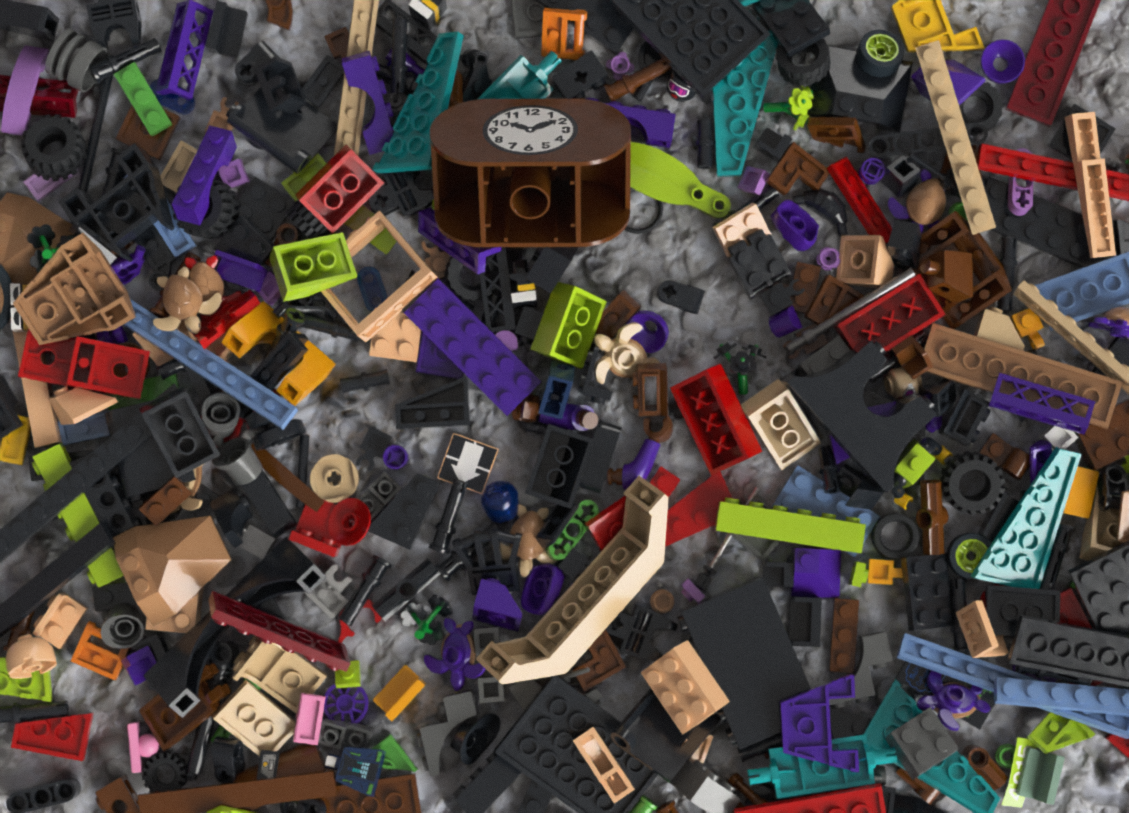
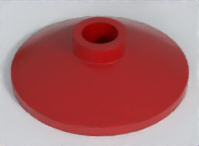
M346 498L333 508L328 520V530L336 543L343 546H351L360 542L365 537L371 522L370 511L367 505L357 498Z

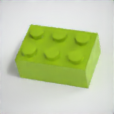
M558 282L550 294L531 350L555 361L582 369L607 301L574 285Z

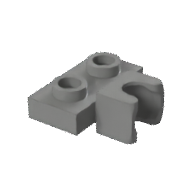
M336 563L324 574L326 578L310 594L304 592L331 619L348 604L349 600L341 592L353 581L352 577H346L343 581L336 579L335 574L340 568Z

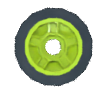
M880 29L866 33L856 51V60L860 68L869 75L876 77H886L895 73L904 57L902 41L895 34Z
M964 533L955 537L947 548V562L951 570L962 578L975 579L970 575L990 547V541L977 533ZM972 551L976 558L968 560L967 553Z

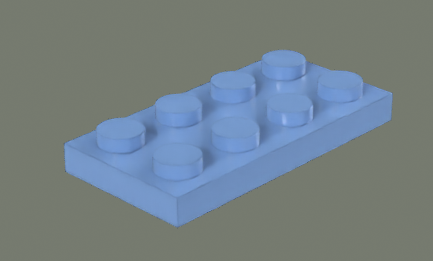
M1129 252L1035 286L1046 300H1052L1058 306V310L1061 313L1072 317L1076 322L1109 311L1112 308L1129 304Z
M797 465L773 505L788 507L787 512L797 513V509L812 511L811 516L821 517L822 513L836 515V520L845 521L846 517L859 518L861 524H866L865 542L880 516L868 509L846 506L845 504L850 497L840 491L834 494H825L823 481ZM844 551L852 557H856L857 553Z

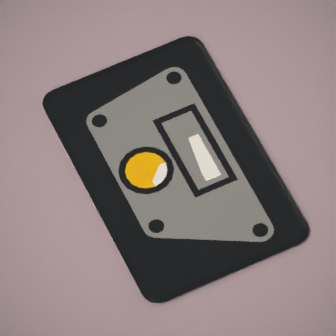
M261 750L257 779L277 776L279 752Z

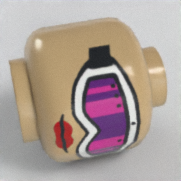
M902 367L889 370L887 376L884 377L885 390L888 395H892L895 399H902L909 394L916 395L919 391V385H922L921 375L916 379H911Z

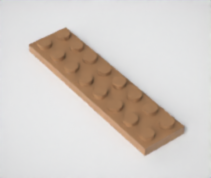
M935 323L932 324L924 349L933 365L926 373L993 393L998 375L1002 373L1093 400L1095 405L1089 424L1104 429L1109 427L1123 383L1113 378ZM1002 381L999 392L1010 395L1016 392L1012 383ZM1029 389L1023 392L1027 401L1034 402L1040 399L1035 390ZM1053 396L1047 399L1051 408L1059 409L1064 406L1059 397ZM1077 403L1071 406V409L1075 415L1085 418L1088 406Z

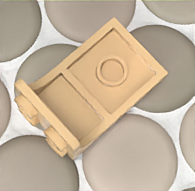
M255 635L248 644L250 646L246 653L241 651L233 662L235 665L232 668L235 681H238L240 677L252 681L296 714L300 693L313 694L327 677L324 671L298 652L289 653L283 650L280 645L273 642L272 644L264 643Z

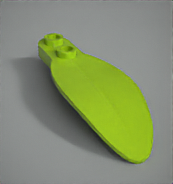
M631 142V188L661 202L673 205H689L715 219L723 218L728 214L731 209L730 200L725 195L700 183L695 174L682 162L655 147ZM694 191L701 193V199L694 197ZM716 202L722 203V210H718L715 207Z

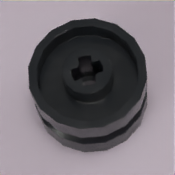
M257 412L244 418L249 431L264 429L252 438L256 451L279 446L306 432L304 423L300 419L291 420L285 429L282 430Z

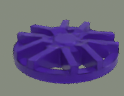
M333 684L324 695L326 696L324 704L325 715L330 720H336L333 716L341 712V721H345V714L350 713L351 723L357 724L364 718L369 706L365 690L362 687H356L357 691L352 696L349 694L351 687H348L345 693L341 688H336L341 694L337 698L332 693V690L336 688V685ZM359 692L362 693L364 700L355 699ZM329 696L336 701L327 705ZM356 703L365 704L364 710L355 708ZM336 705L338 710L330 714L328 708ZM353 711L362 714L355 720Z

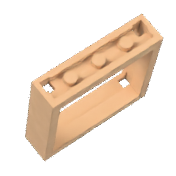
M380 211L373 217H368L364 225L349 234L346 243L351 258L386 228L420 270L360 323L331 288L321 291L356 335L365 342L438 279L395 226Z

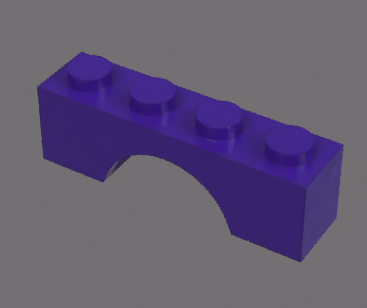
M369 50L342 58V65L348 85L366 91L374 101V114L370 121L362 127L369 155L383 152L382 148L385 142H390L395 131L389 118L394 116L390 102L385 103L383 94L387 93L383 79L378 80L376 71L380 70L376 56L371 57Z
M586 98V99H589V100H594V101H598V102H599V100H598V99H595V98ZM609 102L608 105L623 113L629 123L642 133L646 145L670 148L676 114L671 113L667 109L653 111L647 110L645 106L641 105L627 107L623 106L620 102Z
M209 125L172 202L178 220L201 225L209 208V196L213 179L220 167L223 165L229 166L237 149L232 131Z

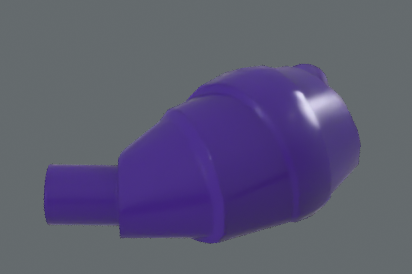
M137 245L134 253L130 254L133 259L132 262L120 256L111 263L122 284L131 282L141 273L140 270L145 261L143 255L146 250L143 246Z

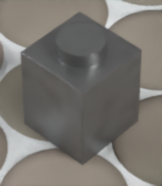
M249 524L248 527H243V544L239 545V547L263 560L271 552L278 538L254 524Z

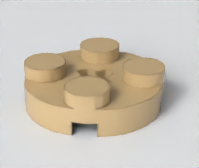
M338 454L326 455L312 469L310 484L313 491L321 499L331 503H338L346 498H350L356 492L359 484V473L357 467L349 458ZM334 471L337 475H341V480L338 481L336 486H334L333 482L328 481V477H331Z

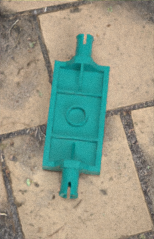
M550 51L537 66H533L524 56L519 55L478 99H545L554 90L547 82V76L562 60L557 58L558 56L553 51Z
M866 734L831 739L832 750L858 749L859 772H852L840 767L837 768L825 763L783 753L782 747L768 749L769 767L747 769L748 777L758 776L749 778V785L772 782L775 788L776 799L875 784L873 768L876 765L897 763V755L886 757V755L895 754L896 750L895 747L873 751L872 748H869Z

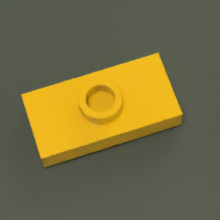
M18 415L23 426L2 438L0 461L23 465L31 427L29 417Z

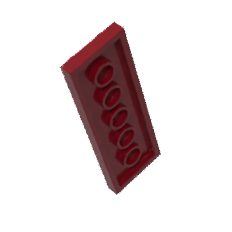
M1048 0L1025 57L1024 69L1015 82L1005 110L1048 127L1052 125L1101 0Z
M212 591L208 599L211 618L219 625L226 626L228 624L244 635L253 634L258 636L264 643L272 644L273 642L289 653L298 652L303 654L309 661L316 662L318 660L323 662L334 671L340 669L347 672L351 664L346 646L343 643Z

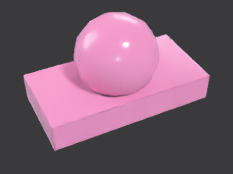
M300 693L293 742L318 745L326 696Z
M137 721L130 722L127 725L131 772L133 773L142 772L144 767L143 757L150 758L156 755L160 749V745L154 735H141L140 723Z

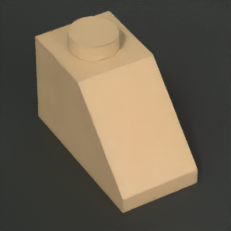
M989 307L988 310L984 309L980 312L974 336L1024 351V343L1009 316L1002 314L1003 310Z

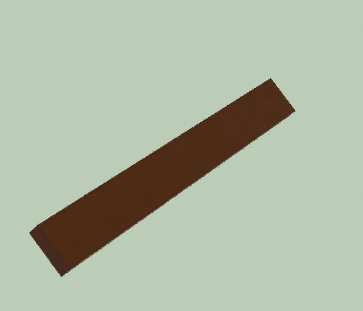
M330 770L143 793L138 795L140 813L208 812L221 805L242 808L337 796L335 771Z

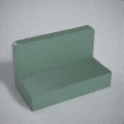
M1028 747L1016 794L1054 805L1065 757L1051 752L1044 754L1041 750Z

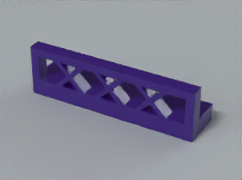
M193 0L177 3L155 92L161 95L174 93L187 100L192 99L213 10ZM196 10L205 14L203 24L199 26L195 19ZM195 32L198 38V44L195 47L192 46L189 40L190 33ZM187 54L190 55L193 61L192 68L187 69L184 63V57ZM184 76L188 84L186 91L177 87L179 78Z
M432 207L419 211L418 233L476 274L485 272L487 256L501 251L502 247L482 248L456 243L440 232L435 222V210Z
M1002 373L998 375L989 403L990 407L1083 435L1088 429L1095 405L1093 400ZM1002 381L1012 383L1016 392L1010 395L1000 393L999 389ZM1029 389L1035 390L1040 399L1034 402L1027 401L1023 392ZM1053 396L1059 397L1064 406L1059 409L1051 408L1047 399ZM1077 403L1088 406L1085 418L1075 415L1071 406Z

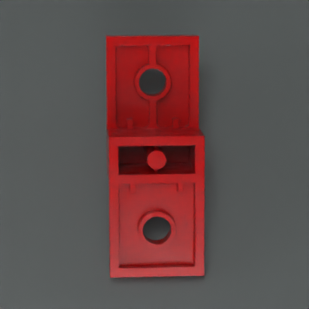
M28 329L18 377L140 400L150 351L78 336L76 339L70 338L39 345ZM50 351L55 355V360L50 365H45L40 360L42 353ZM117 364L126 365L128 368L127 375L117 377L113 372L114 367Z

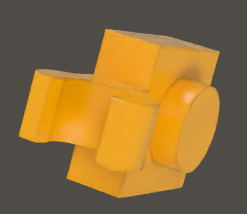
M1028 308L1010 316L1020 338L1027 336L1032 349L1037 350L1045 346L1043 338L1038 333L1044 327L1039 316Z
M869 559L867 583L892 585L893 578H903L902 568H893L894 560Z

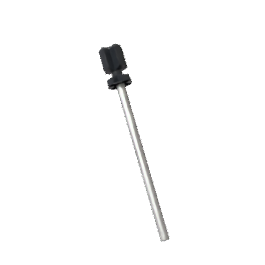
M755 487L745 504L746 506L758 493L759 488ZM730 534L726 536L711 564L703 566L705 573H699L694 582V585L704 591L707 590L712 581L710 574H716L717 571L713 568L732 537Z

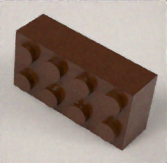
M1129 398L1115 405L1108 429L1089 424L1084 435L1074 432L1078 436L1075 442L1088 469L1097 470L1129 455Z

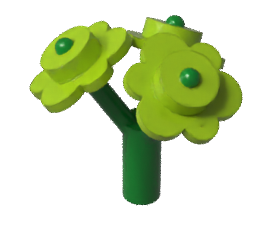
M799 86L800 89H793L791 97L786 102L764 103V112H785L797 119L793 130L797 131L799 126L803 128L808 124L810 115L807 112L812 107L811 100L814 99L813 90H810L808 86Z

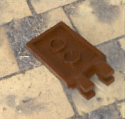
M215 663L204 666L198 692V698L201 701L183 718L171 709L159 694L139 709L163 751L170 749L218 711L220 706L218 701L224 699L232 692L228 684L218 685L213 690H210L206 681L219 672Z

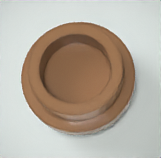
M660 589L652 594L650 605L655 612L664 614L673 608L674 597L669 591Z

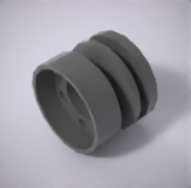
M68 28L60 34L51 47L45 63V71L51 76L56 75V78L59 80L67 78L69 86L80 92H86L95 84V80L88 67L91 63L94 65L105 60L108 55L107 48L94 41L86 43L85 36L77 34L76 31Z

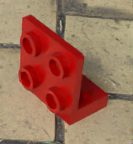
M325 501L317 512L305 504L295 530H292L288 540L329 556L337 557L342 545L332 539L328 530L329 516L336 504Z

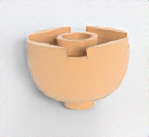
M31 634L20 636L18 641L13 643L7 650L5 659L9 676L16 679L32 677L31 672L38 670L40 674L46 673L57 665L52 646L46 640L40 637H32Z

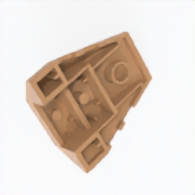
M7 192L0 201V264L9 274L12 283L28 285L38 274L36 268L30 265V258L34 256L36 250H44L42 246L34 248L33 244L27 241V235L32 233V228L35 226L41 227L44 224L50 225L52 231L56 234V237L52 239L50 247L56 248L61 236L73 235L69 231L73 224L30 197Z
M84 233L61 245L53 257L13 302L16 310L39 345L77 336L91 335L102 331L115 330L136 317L127 290L103 252Z
M211 516L163 522L157 526L154 524L136 526L113 537L116 543L114 545L115 556L136 603L153 626L177 615L182 610L181 608L191 598H194L198 591L232 560Z

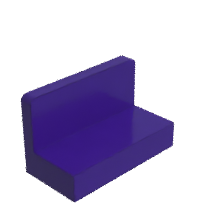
M219 250L215 251V255L221 258L216 271L222 280L260 293L268 272L267 269L257 263Z

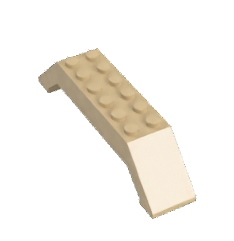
M638 476L623 493L626 496L623 528L526 637L496 644L491 641L478 655L476 660L501 684L566 674L664 563L668 497L666 494L641 476Z

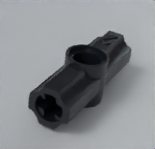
M427 558L377 600L372 607L386 622L441 573ZM404 583H408L413 587V593L408 597L402 596L399 592L400 586Z

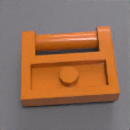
M544 8L541 56L546 57L550 51H553L558 56L557 58L577 60L585 55L583 36L587 11L581 9ZM568 20L575 21L573 49H567Z
M88 621L71 662L112 680H117L123 667L121 660L127 657L131 647L120 649L118 654L90 642L89 640L92 635L100 639L102 637L100 633L101 628L97 627L96 623Z

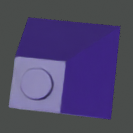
M954 59L945 60L960 106L986 80ZM920 67L911 78L920 94L931 101Z
M792 548L794 587H791V596L840 598L841 550Z
M493 578L481 579L473 607L472 620L519 632L522 612L506 586Z

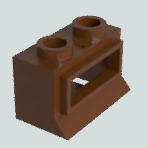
M666 363L637 364V372H633V386H638V395H633V408L638 409L639 416L668 417V371ZM656 376L657 405H645L644 377Z

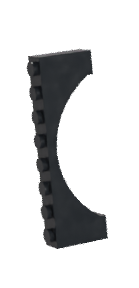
M285 537L225 596L255 607L268 599L293 592H307L310 594L326 576L301 550ZM210 611L143 675L166 704L182 718L201 701L198 698V692L205 663L217 641L230 627L228 624L226 626L217 624L211 618Z

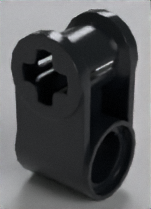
M264 41L257 43L235 66V74L244 86L250 87L258 82L255 69L274 56L279 57ZM246 70L248 72H251V75L248 76L246 74H243V72Z
M671 280L664 281L658 287L657 297L661 302L692 314L699 313L705 294L704 290ZM670 286L674 295L666 298V293L662 290Z
M1118 464L1109 465L1098 476V506L1101 511H1107L1108 509L1120 510L1121 493L1128 490L1126 471Z
M217 736L212 743L211 754L214 762L215 777L221 784L234 782L236 775L245 769L244 748L241 740Z

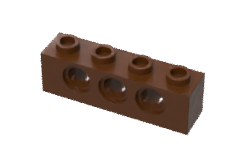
M126 774L95 792L98 806L107 813H140L138 795ZM116 800H122L125 803L126 809L124 812L116 809Z

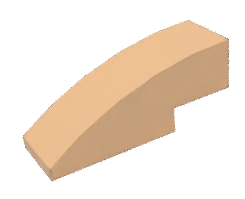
M594 727L573 740L614 803L635 790L631 781Z

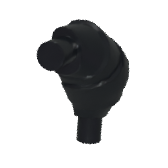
M819 188V190L803 191L801 195L792 196L793 202L797 205L805 204L807 208L815 211L816 214L828 220L832 225H836L838 236L848 234L846 206L836 193Z
M322 292L283 302L281 299L279 305L272 311L278 319L288 308H295L302 313L322 314L325 312L332 320L339 314Z

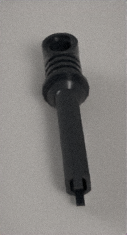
M231 641L217 642L209 655V663H215L219 670L216 675L206 681L210 690H213L218 685H229L227 680H230V676L228 674L232 673L230 668H233V662L239 655L237 645ZM222 647L228 650V657L225 660L220 656ZM212 715L196 729L186 768L188 772L187 781L197 780L198 775L203 771L215 724Z

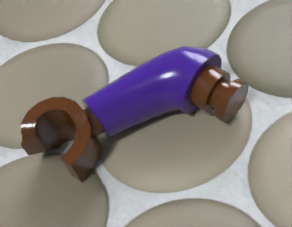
M529 394L512 411L513 420L535 423L538 416V422L547 425L551 424L566 430L585 431L595 428L598 424L597 414H595L590 406L585 404L567 403L562 419L539 414V396Z
M669 416L662 420L663 428L659 432H652L651 420L644 418L643 427L648 439L644 440L632 462L624 464L623 468H617L616 471L613 468L608 469V485L616 483L617 486H623V489L626 490L638 476L645 480L647 479L661 444L659 443L669 440L672 436L673 422Z

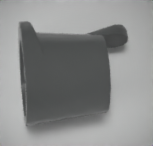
M216 393L209 396L202 406V421L212 436L216 447L221 446L224 442L223 438L230 436L234 432L240 414V406L237 400L225 393Z
M240 437L229 440L217 448L220 456L212 459V463L216 468L224 470L232 478L235 487L248 484L260 475L262 464L246 438Z
M120 603L113 606L109 612L108 609L102 610L101 615L104 622L101 625L100 633L106 645L112 648L126 649L140 642L143 638L144 627L139 613L133 605Z

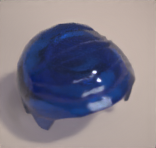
M494 481L486 486L481 496V505L490 520L500 523L513 519L518 513V490L513 484L508 481Z

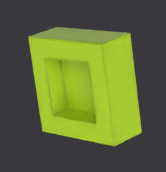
M854 561L848 585L861 588L862 583H866L869 570L865 569V563Z
M359 660L350 661L351 664L347 672L340 669L335 671L336 688L361 687Z

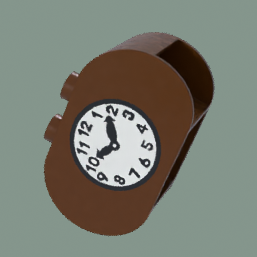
M477 99L446 109L432 122L430 142L435 222L440 232L448 239L471 247H588L614 239L628 225L630 219L631 126L626 116L616 108L589 99Z

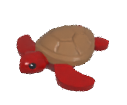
M216 255L207 258L206 263L202 261L197 262L192 257H186L185 264L190 269L188 279L201 290L203 302L209 300L215 293H219L222 298L219 307L221 308L242 294L241 291H237L229 296H223L224 283L218 272L214 269L218 263ZM200 314L201 320L209 316Z

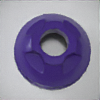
M1000 39L990 43L984 49L980 59V66L983 74L990 81L1005 84L1012 82L1021 75L1025 66V57L1023 51L1016 43ZM1002 58L1006 61L1007 67L1004 71H997L994 68L993 62L995 59Z
M639 311L627 321L626 324L637 322L642 326V329L630 339L641 344L646 353L657 352L666 344L669 335L668 326L664 319L655 312ZM646 321L654 322L657 325V331H650L646 327Z

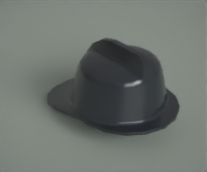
M489 713L480 718L476 723H464L457 729L450 746L460 754L461 761L465 765L475 763L497 737L501 724L500 718L496 714Z

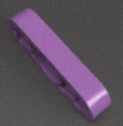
M1020 148L1016 150L1032 154L1028 149ZM1009 176L1008 208L1014 215H1025L1033 205L1034 181L1025 180L1026 187H1021L1016 183V177Z

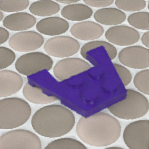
M848 674L780 701L783 753L825 763L837 768L840 767L852 772H859L858 749L832 750L829 700L855 698L853 674Z

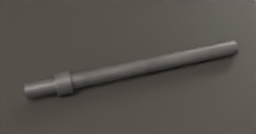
M909 268L813 329L808 328L803 331L800 337L786 345L787 348L793 353L807 343L809 345L812 344L821 334L915 277L912 268Z

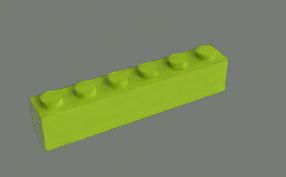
M63 442L33 456L34 462H32V466L38 476L42 475L45 481L43 484L45 491L72 469L70 465L72 460ZM85 493L57 515L59 519L64 518L68 526L65 528L66 534L71 541L75 540V542L79 541L99 524ZM112 547L88 566V578L92 584L96 583L98 588L124 576L116 560L115 550Z
M725 498V502L720 501L718 503L715 531L862 554L866 524H861L859 518L846 517L845 521L836 520V515L822 513L821 517L811 516L812 511L797 509V513L787 512L788 507L773 505V510L763 508L764 503L749 501V506L740 505L739 499Z

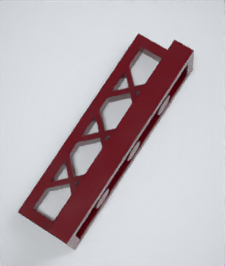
M0 75V112H3L11 76ZM38 78L29 110L32 115L44 116L48 114L55 116V114H58L61 117L76 118L78 90L69 86L67 80ZM39 87H46L44 90H36ZM71 89V92H60V90Z

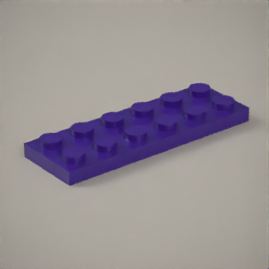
M439 278L404 312L506 416L542 382Z

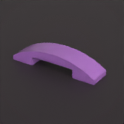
M27 45L22 49L14 66L5 98L1 123L2 133L22 136L23 132L27 131L31 118L29 110L40 72H44L49 49Z

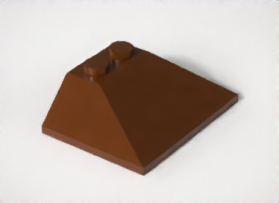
M954 211L922 234L918 269L912 270L915 275L921 274L926 284L927 274L920 271V264L928 256L943 250L972 253L973 297L954 303L931 291L946 315L943 318L951 329H956L1012 291L1003 265L980 233L972 235L968 220L957 211Z

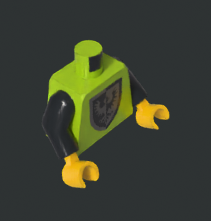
M924 437L920 443L913 438L900 454L895 467L894 487L890 490L895 497L894 503L906 510L908 501L913 502V497L905 493L904 488L912 486L934 462L935 458L942 465H945L944 460L948 456L952 457L953 454L931 437Z

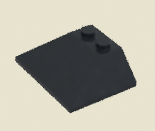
M829 46L830 70L827 71L825 77L821 78V81L811 85L810 90H813L814 99L811 100L812 107L808 110L807 114L813 117H856L857 121L877 124V129L899 133L913 62L902 60L897 71L892 75L876 77L869 75L860 68L856 60V51Z

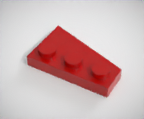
M249 289L218 309L214 314L201 320L199 333H192V335L203 349L207 348L259 305L258 298Z
M623 496L585 523L600 552L623 528L626 496Z
M94 712L15 724L11 748L84 761Z

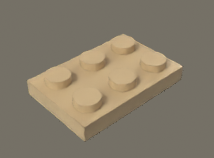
M247 680L212 715L216 722L237 739L241 740L243 744L259 757L261 750L278 751L294 734L296 723L291 716Z

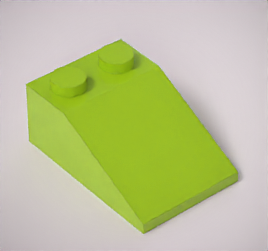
M343 232L274 246L269 257L283 302L308 297L357 278Z

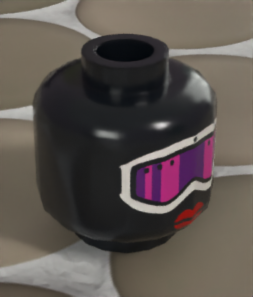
M672 69L666 84V90L671 98L679 102L694 98L696 92Z

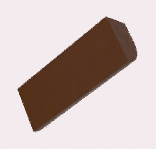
M301 743L280 753L276 777L330 770L325 768V759L318 745ZM259 763L238 773L234 782L257 780ZM263 805L242 807L237 809L252 811Z

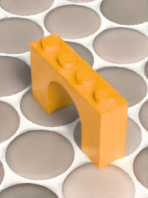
M263 301L228 330L221 343L240 359L258 344H272L277 335L276 328L283 322L284 318L280 317L278 319L272 313L273 309ZM309 340L304 344L308 351L294 365V369L285 376L276 390L294 406L321 384L336 365Z

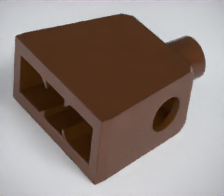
M943 250L928 256L927 259L921 262L920 271L927 274V287L929 290L954 303L973 297L972 253Z

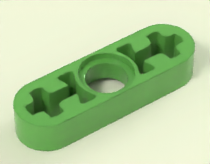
M584 500L578 503L579 508L568 524H576L579 532L575 537L569 536L566 532V525L560 535L565 540L570 541L571 544L569 545L568 542L564 543L561 547L563 554L555 555L553 545H559L563 541V538L558 537L554 544L546 548L547 555L552 560L565 559L587 531L586 525H583L582 522L586 523L599 512L598 506L594 501ZM582 506H590L589 512L591 516L587 515L581 521L574 519V516L579 518L583 514Z

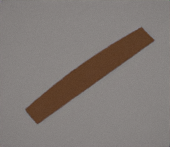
M254 444L251 445L262 464V468L308 507L316 512L325 502L267 450L256 451Z

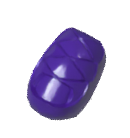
M785 200L771 214L770 217L773 225L795 250L803 252L814 245L819 225L795 202Z
M544 563L533 566L526 578L522 591L521 606L524 610L535 615L544 616L553 606V603L559 596L565 578L563 571L557 565Z

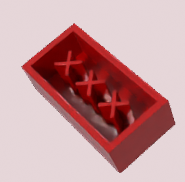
M918 274L837 324L834 328L850 350L863 339L872 340L873 342L877 341L885 351H888L946 314L931 290L928 289L921 274Z
M721 363L670 387L711 475L763 452Z

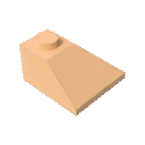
M841 235L839 249L840 264L837 267L836 279L846 285L879 288L893 278L894 263L883 236Z
M67 386L55 390V396L49 398L61 425L76 424L117 403L114 397L77 387L68 389Z

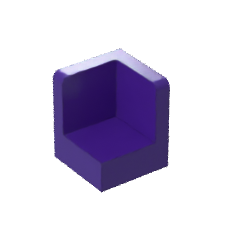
M146 646L125 657L121 662L133 685L136 686L146 681L143 675L156 663V660L149 646Z

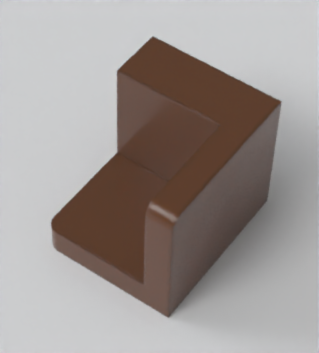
M912 335L892 348L899 365L911 379H916L933 367L926 351Z

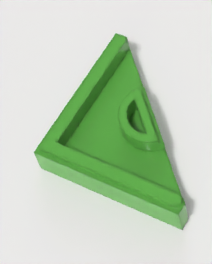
M389 734L372 748L386 751L382 768L413 772L418 770L417 766L392 734Z

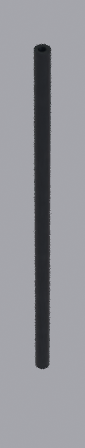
M113 75L102 79L86 151L87 158L84 160L78 187L86 193L88 192Z

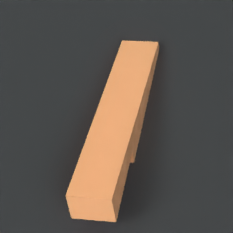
M1095 112L1071 114L1064 118L1090 258L1115 256L1105 158L1100 159Z
M13 331L20 368L27 332ZM42 353L40 360L43 364L47 365L45 353ZM21 378L34 448H43L62 443L57 415L49 401V398L54 396L52 384Z

